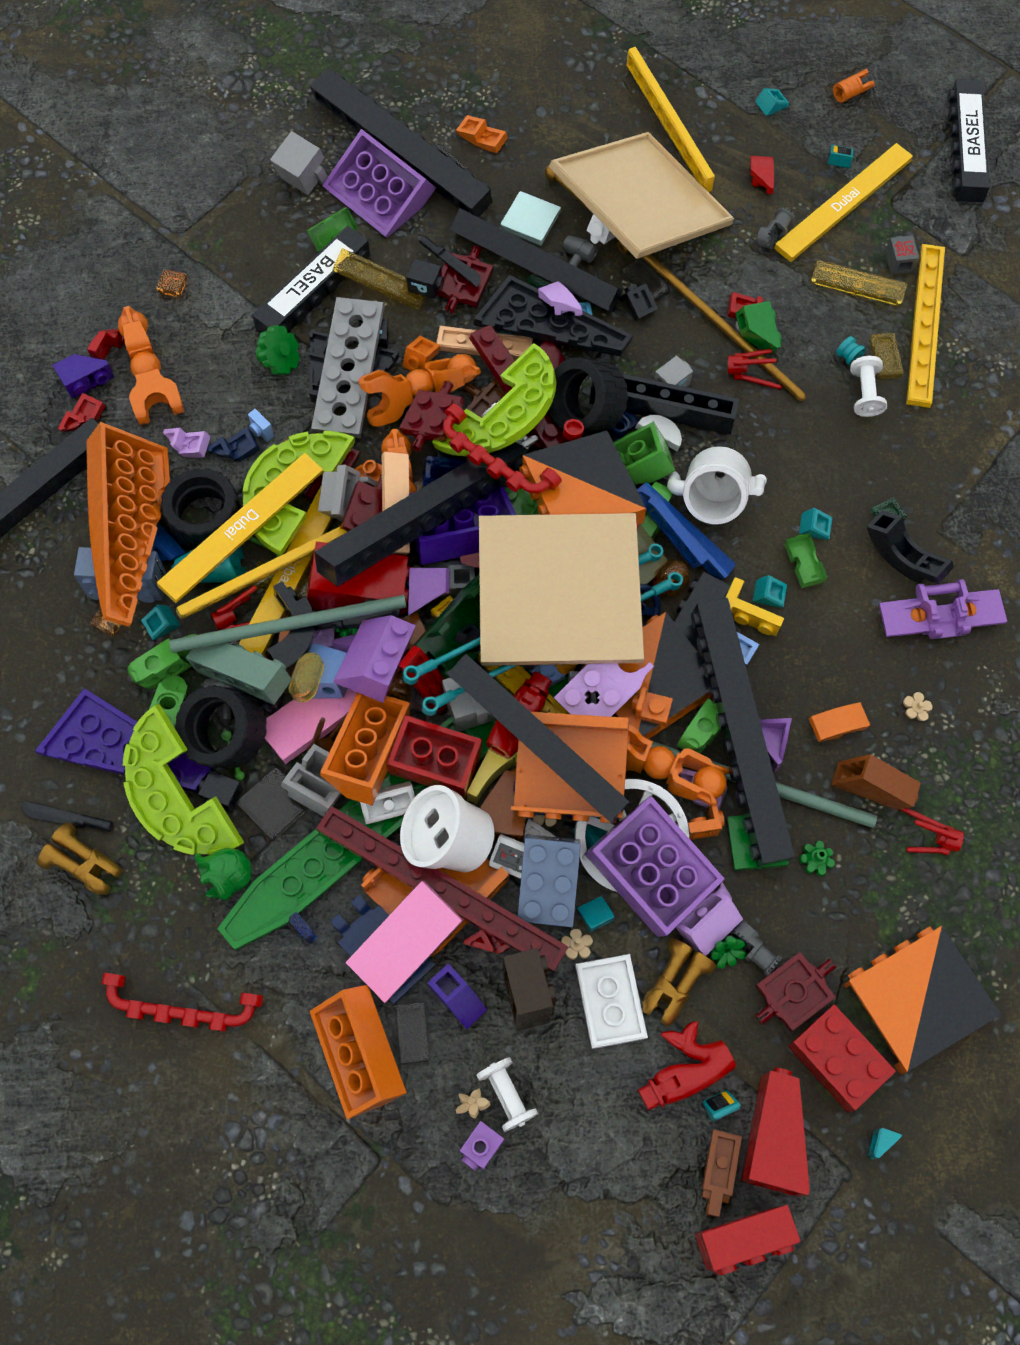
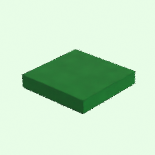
M744 815L728 816L726 818L734 871L787 867L789 865L788 861L757 867L756 861H752L750 857L749 845H751L749 834H745L742 825V819L745 818Z

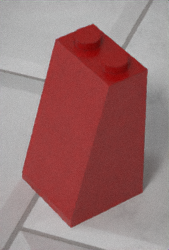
M316 541L314 551L328 543ZM313 552L306 598L312 610L333 609L404 595L407 605L409 590L405 589V581L409 582V571L411 566H407L408 556L391 554L337 587L317 572L315 554Z
M774 1068V1071H769L760 1078L740 1181L795 1197L808 1196L810 1187L800 1080L791 1076L792 1072L789 1070Z

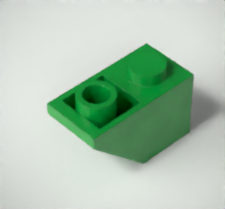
M770 301L743 306L735 313L740 334L743 338L761 350L772 349V352L769 354H773L781 348L782 338L780 332L777 331L775 323L776 314L774 309L771 308Z

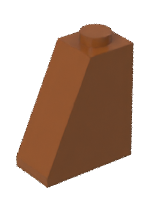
M871 754L839 761L831 783L835 788L896 810L914 807L921 784Z
M516 768L512 769V771L505 770L480 807V809L490 815L493 821L494 839H498L499 835L502 834L523 842L526 817H517L518 812L511 810V806H514L513 785L516 778Z

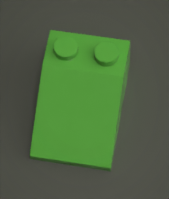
M654 421L613 442L634 484L655 482L675 471L667 442Z

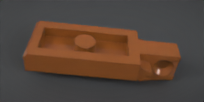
M715 1129L711 1132L701 1189L703 1190L702 1198L708 1199L705 1215L716 1218L720 1217L722 1203H729V1199L733 1194L742 1136Z

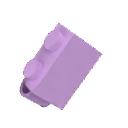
M721 882L676 926V929L687 945L694 951H698L706 956L715 948V943L722 941L743 918L732 902L730 893L723 882Z

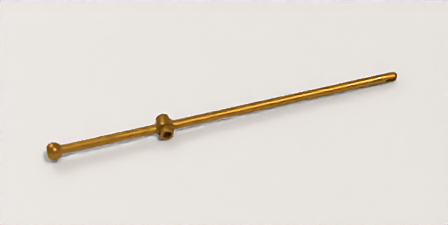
M548 165L545 169L546 178L551 182L557 181L589 210ZM620 241L617 243L618 249L623 254L629 252ZM652 254L641 257L744 352L758 351ZM760 355V356H755V357H751V358H752V359H764V358H766V357H765L764 355ZM772 363L759 364L799 401L805 400V392Z

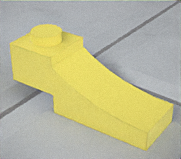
M489 749L467 791V800L478 804L486 789L499 775L512 766H517L518 752L510 759H507Z

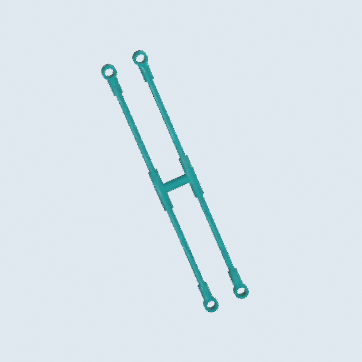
M651 544L646 552L638 555L639 566L649 561H659L663 554L662 546ZM651 551H656L658 555L653 554ZM678 572L670 573L666 580L641 594V602L669 589L678 590L683 582L682 575ZM671 579L677 580L678 583H673ZM480 637L435 660L430 659L416 667L407 666L403 672L404 682L410 685L415 684L420 676L436 669L438 665L479 645ZM502 665L488 674L494 678L517 665ZM412 672L416 676L414 678H410L407 676V673ZM459 687L454 691L449 690L435 698L427 697L422 703V711L428 716L435 715L438 708L455 700L457 696L466 691ZM431 703L435 708L428 709L426 704Z

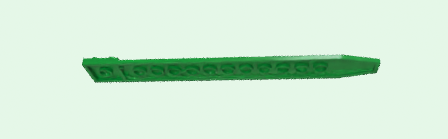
M523 667L532 676L529 669ZM565 676L564 680L548 688V692L553 698L568 684V677ZM451 717L440 725L456 731ZM495 721L460 731L461 733L482 739V752L478 762L486 756L489 750L485 743ZM387 772L386 779H384L381 788L410 780ZM411 781L415 797L422 790L429 787ZM352 799L339 809V811L386 839L390 838L401 828L404 815L366 824L360 802ZM315 829L250 884L217 929L236 951L290 923L364 859L317 832Z

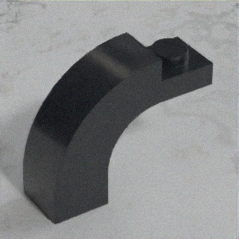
M882 510L866 526L870 539L881 556L898 572L917 583H921L926 579L939 584L954 568L952 560L930 553L917 545L907 533L901 516Z
M283 581L273 586L275 598L289 617L313 612L306 596L297 601L298 597L292 587L287 588ZM314 626L290 630L282 641L267 649V658L271 661L276 659L282 662L287 667L286 672L290 674L306 659L313 643Z

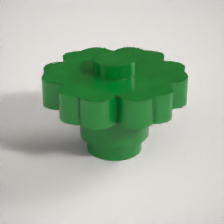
M279 325L268 327L267 331L260 333L255 353L257 360L265 368H270L274 375L289 374L291 369L297 368L300 360L297 352L299 344L293 333H287L285 326Z

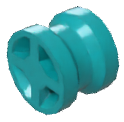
M850 336L838 347L836 355L843 357L846 360V364L850 367L854 360L863 357L866 348L863 345H858L856 339Z

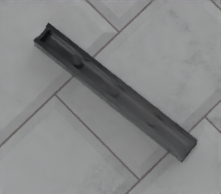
M460 208L452 226L449 228V230L553 283L559 281L570 292L614 313V308L623 290Z
M90 418L0 492V538L87 467L86 441L98 426V423L93 418Z
M467 654L461 658L451 671L446 673L612 825L615 822L614 820L630 804L620 792Z

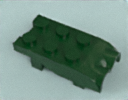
M480 574L460 591L413 646L421 648L425 654L435 660L463 646V644L456 642L455 638L457 632L467 624L471 623L480 629ZM472 648L438 665L441 670L440 675L444 679L451 678L446 673L451 671L465 654L475 661L481 651Z

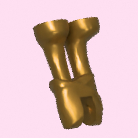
M69 822L64 823L54 832L51 840L57 845L73 852L85 860V862L79 864L53 844L47 843L40 852L37 865L44 869H50L53 866L62 868L72 874L74 878L83 882L89 891L97 895H107L111 887L97 877L102 870H105L104 872L119 878L123 870L96 848L92 850L75 837L76 828Z
M671 938L667 945L671 954L662 975L658 977L655 986L646 993L642 1001V1012L649 1016L658 1006L660 999L669 1004L660 1020L667 1027L679 1015L685 1002L689 999L688 993L702 974H711L717 966L708 957L696 951L675 989L672 983L693 949L674 938Z

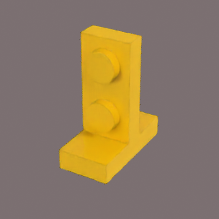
M735 577L726 595L734 620L739 624H748L755 627L762 634L777 636L784 618L738 599L744 581Z

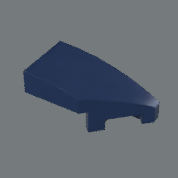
M247 427L228 440L221 437L207 447V451L212 454L236 461H241L261 450L252 431Z

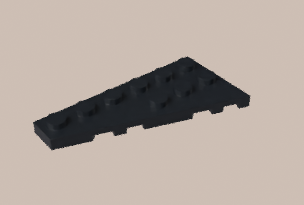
M511 275L507 277L473 321V326L484 328L491 325L496 331L619 357L629 346L633 335L582 311L583 315L575 316V313L572 311L555 315L554 306H550L539 298L537 288Z

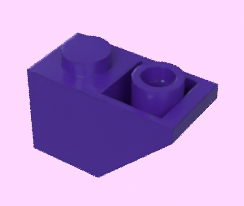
M73 354L52 365L71 399L80 396L82 393L85 394L88 390L105 384L108 380L114 378L108 362L102 359Z
M449 963L428 982L429 989L466 1030L487 1011L470 986Z

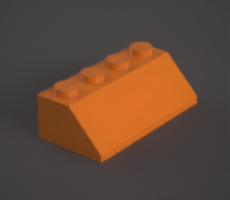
M357 692L321 769L320 776L346 798L373 806L388 772L387 761L405 715L410 716V702L386 696L382 703Z
M368 985L341 990L309 1011L346 1119H351L388 1104L407 1093Z

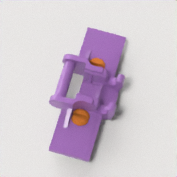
M958 579L955 583L928 586L917 584L916 599L879 603L886 637L922 633V635L928 634L930 639L965 636L971 632V627L1007 623L999 589L968 593L964 579ZM957 593L954 597V602L947 605L937 606L936 601L928 599V596Z

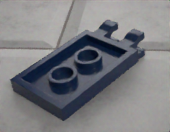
M360 895L351 902L352 906L361 915L349 926L340 914H337L330 921L333 927L343 936L338 944L350 957L389 916L380 905L372 910ZM428 958L389 999L390 1002L395 1005L435 967V964Z

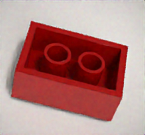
M405 715L387 761L389 774L429 787L433 785L445 786L465 798L482 752V739Z
M835 1004L828 1008L787 1046L847 1113L857 1110L896 1072Z
M788 1205L776 1206L695 1233L705 1268L708 1271H715L716 1275H724L736 1271V1264L740 1262L749 1266L766 1260L764 1254L770 1252L772 1256L790 1253L794 1251L793 1245L801 1242Z

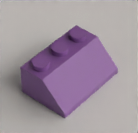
M392 615L363 620L333 683L383 703L398 671V664L402 661L411 642L416 625Z

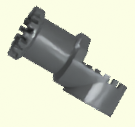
M780 207L775 212L774 220L770 221L768 226H762L759 229L757 236L759 247L771 249L776 244L777 239L783 238L787 234V227L795 220V215H793V212L790 213V209L788 211V208L784 209L782 207L781 209Z
M741 921L731 932L735 939H742L745 942L744 948L750 951L745 959L747 961L751 960L760 967L766 977L782 959L780 955L776 956L764 947L763 941L759 939V934L745 922Z

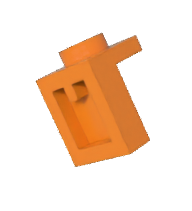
M419 336L406 347L403 367L410 371L415 369L423 370L425 363L429 362L439 353L440 345Z
M642 686L640 694L635 693L631 708L636 709V719L666 726L673 698L647 692V687Z
M717 805L709 806L707 810L709 820H706V817H697L690 820V823H688L690 840L719 835L725 822L723 812L721 810L718 811Z

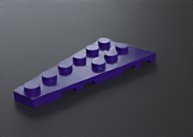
M84 688L35 752L38 755L125 775V766H122L123 755L137 721ZM184 753L167 763L183 790L195 793L198 792L202 778L207 777L209 771H212L208 766L199 765L197 762L191 761Z

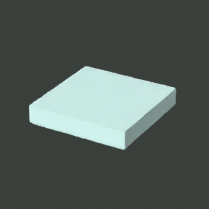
M520 191L502 220L500 228L542 246L561 212V207Z

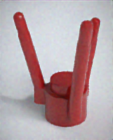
M772 349L735 353V355L728 356V375H734V380H745L776 389L782 388L780 384L743 374V372L748 371V365L776 363L777 360L775 358L748 359L769 354L772 352Z
M252 586L223 607L210 613L218 631L249 625L250 622L233 625V622L237 621L233 610L251 599L249 595L257 590V586Z
M909 808L900 809L910 816L919 819L914 821L915 825L937 833L936 844L940 845V847H907V852L940 853L947 856L950 850L959 852L964 839L963 831L944 825Z

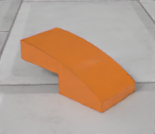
M469 115L464 118L456 129V133L463 139L496 154L508 139L506 131L487 127L485 119Z
M861 702L831 709L808 718L818 742L837 739L844 734L863 731L871 726Z

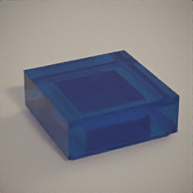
M297 912L289 917L292 926L307 943H311L317 938L314 931Z

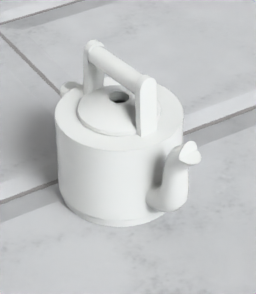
M711 447L696 455L689 466L685 481L681 480L680 475L676 471L664 477V479L668 480V490L674 495L683 496L689 512L698 520L709 524H723L735 519L744 510L748 496H761L767 482V478L763 474L752 476L746 459L737 451L727 447ZM724 472L725 476L718 478L715 473Z

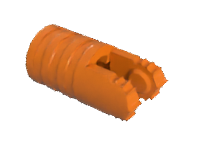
M864 69L834 84L833 94L838 102H845L875 87L874 81L862 84L861 79L867 76L869 73L868 69Z

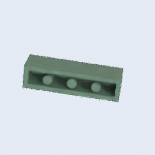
M221 643L192 649L186 656V659L196 672L273 705L292 681L286 672L287 667L282 662L273 659V661L268 660L257 651L251 653L237 643L234 645Z

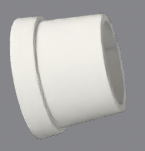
M442 785L430 786L422 790L412 800L404 815L400 831V843L405 858L417 867L429 869L445 868L459 872L473 871L486 860L494 841V825L490 815L486 811L465 801L455 791Z

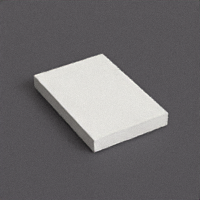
M630 954L575 964L591 1049L647 1039L648 1036Z

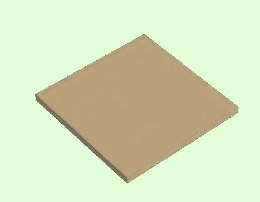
M649 132L551 160L549 168L636 259L730 226L734 221L733 216Z
M636 513L479 516L481 666L644 662Z

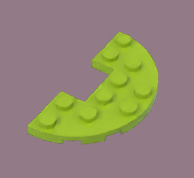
M534 343L500 375L503 382L513 388L482 418L465 409L466 419L460 425L455 423L453 425L455 431L464 433L471 442L483 446L488 453L500 450L524 438L543 419L554 399L556 391L555 370L545 351ZM448 437L446 441H432L434 447L444 453L456 456H467L469 454L465 449L460 453L455 452L449 445L451 440Z
M307 431L289 436V440L277 446L273 444L256 459L246 476L243 486V506L304 453L323 469V472H337V466L342 464L355 444V437L335 431H323V433L308 434ZM287 504L254 535L264 546L281 556L306 520V512Z
M161 705L153 706L134 726V732L129 743L126 744L122 766H125L126 777L124 788L134 814L145 829L157 840H163L173 846L174 850L183 853L211 855L220 849H234L244 843L243 839L217 797L210 799L196 809L190 802L167 764L188 749Z

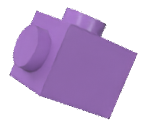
M480 1121L460 1150V1153L464 1155L462 1161L474 1171L478 1167L484 1170L504 1142V1138Z

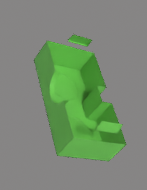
M342 208L308 229L307 233L317 252H320L347 226L355 231L358 227L349 209Z
M810 533L786 539L784 547L791 563H797L794 571L801 588L825 582L828 576L822 562H819L817 559L816 547Z

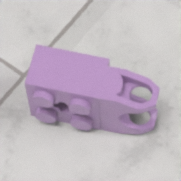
M649 662L644 668L628 673L620 669L618 663L587 664L554 699L569 714L611 717L640 689L645 675L654 666ZM588 691L590 693L597 692L599 694L597 697L599 700L598 704L590 703L588 705L585 702L587 699L585 694Z

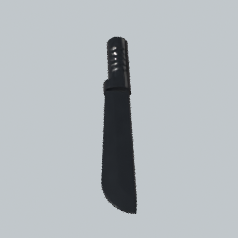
M426 236L420 238L419 243L433 255L445 262L473 286L477 287L479 285L480 275L475 270L450 254L442 246H437Z
M400 609L314 625V630L358 628L363 620L390 615L399 618Z
M23 801L22 803L25 815L33 819L61 824L69 822L80 828L87 826L110 832L113 828L112 821L33 802Z

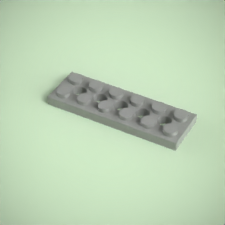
M336 297L311 427L313 433L335 431L351 435L355 438H361L369 393L360 389L359 378L373 372L384 312L383 302ZM360 319L363 321L360 327L354 328L350 326L353 320ZM350 341H357L359 343L355 349H348L346 345ZM346 363L355 364L351 371L342 370L343 365ZM347 384L351 386L347 393L338 392V388L341 385ZM337 407H345L346 412L343 415L337 416L334 414V410Z

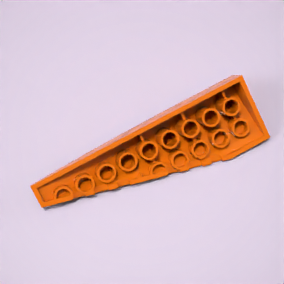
M100 422L86 441L88 515L93 567L103 619L129 627L137 605V595L142 587L143 582L141 580L148 565L146 562L151 554L158 529L156 526L162 514L161 496L167 484L170 483L168 448Z

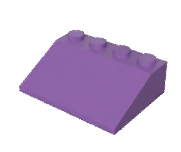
M362 129L322 185L387 238L419 211L436 189L428 180Z
M652 796L644 800L584 853L657 937L667 936L725 879Z

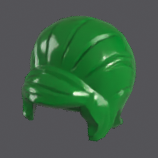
M224 848L206 857H202L201 853L195 854L194 859L201 875V884L211 883L213 885V888L206 892V897L222 899L223 901L227 900L232 894L245 888L251 880V862L248 856L240 850Z

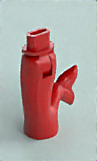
M534 671L530 679H525L524 684L520 686L513 697L530 712H541L544 708L546 697L549 695L548 688L552 681ZM496 719L485 744L494 753L510 759L518 752L519 739Z
M693 1021L686 1025L682 1033L677 1031L661 1033V1036L671 1045L681 1050L688 1057L701 1061V1063L670 1065L657 1072L653 1077V1081L652 1079L647 1080L648 1084L638 1089V1093L648 1111L657 1106L663 1108L665 1104H672L693 1096L736 1069V1063L722 1040L709 1044H699L696 1042L698 1021Z

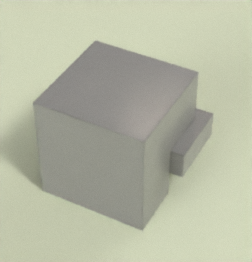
M292 131L270 159L281 179L307 195L310 194L317 183L323 185L328 178L325 170L320 166L324 159L320 148Z
M338 465L337 472H323L318 511L342 522L355 484L361 481L372 487H377L378 482L369 477H360L359 471L347 465Z
M452 678L442 680L443 693L449 690L454 691L461 687ZM467 692L447 703L455 730L458 732L496 720Z
M313 744L302 759V764L296 762L282 781L281 787L288 791V797L324 817L342 793L320 776L321 769L329 752Z

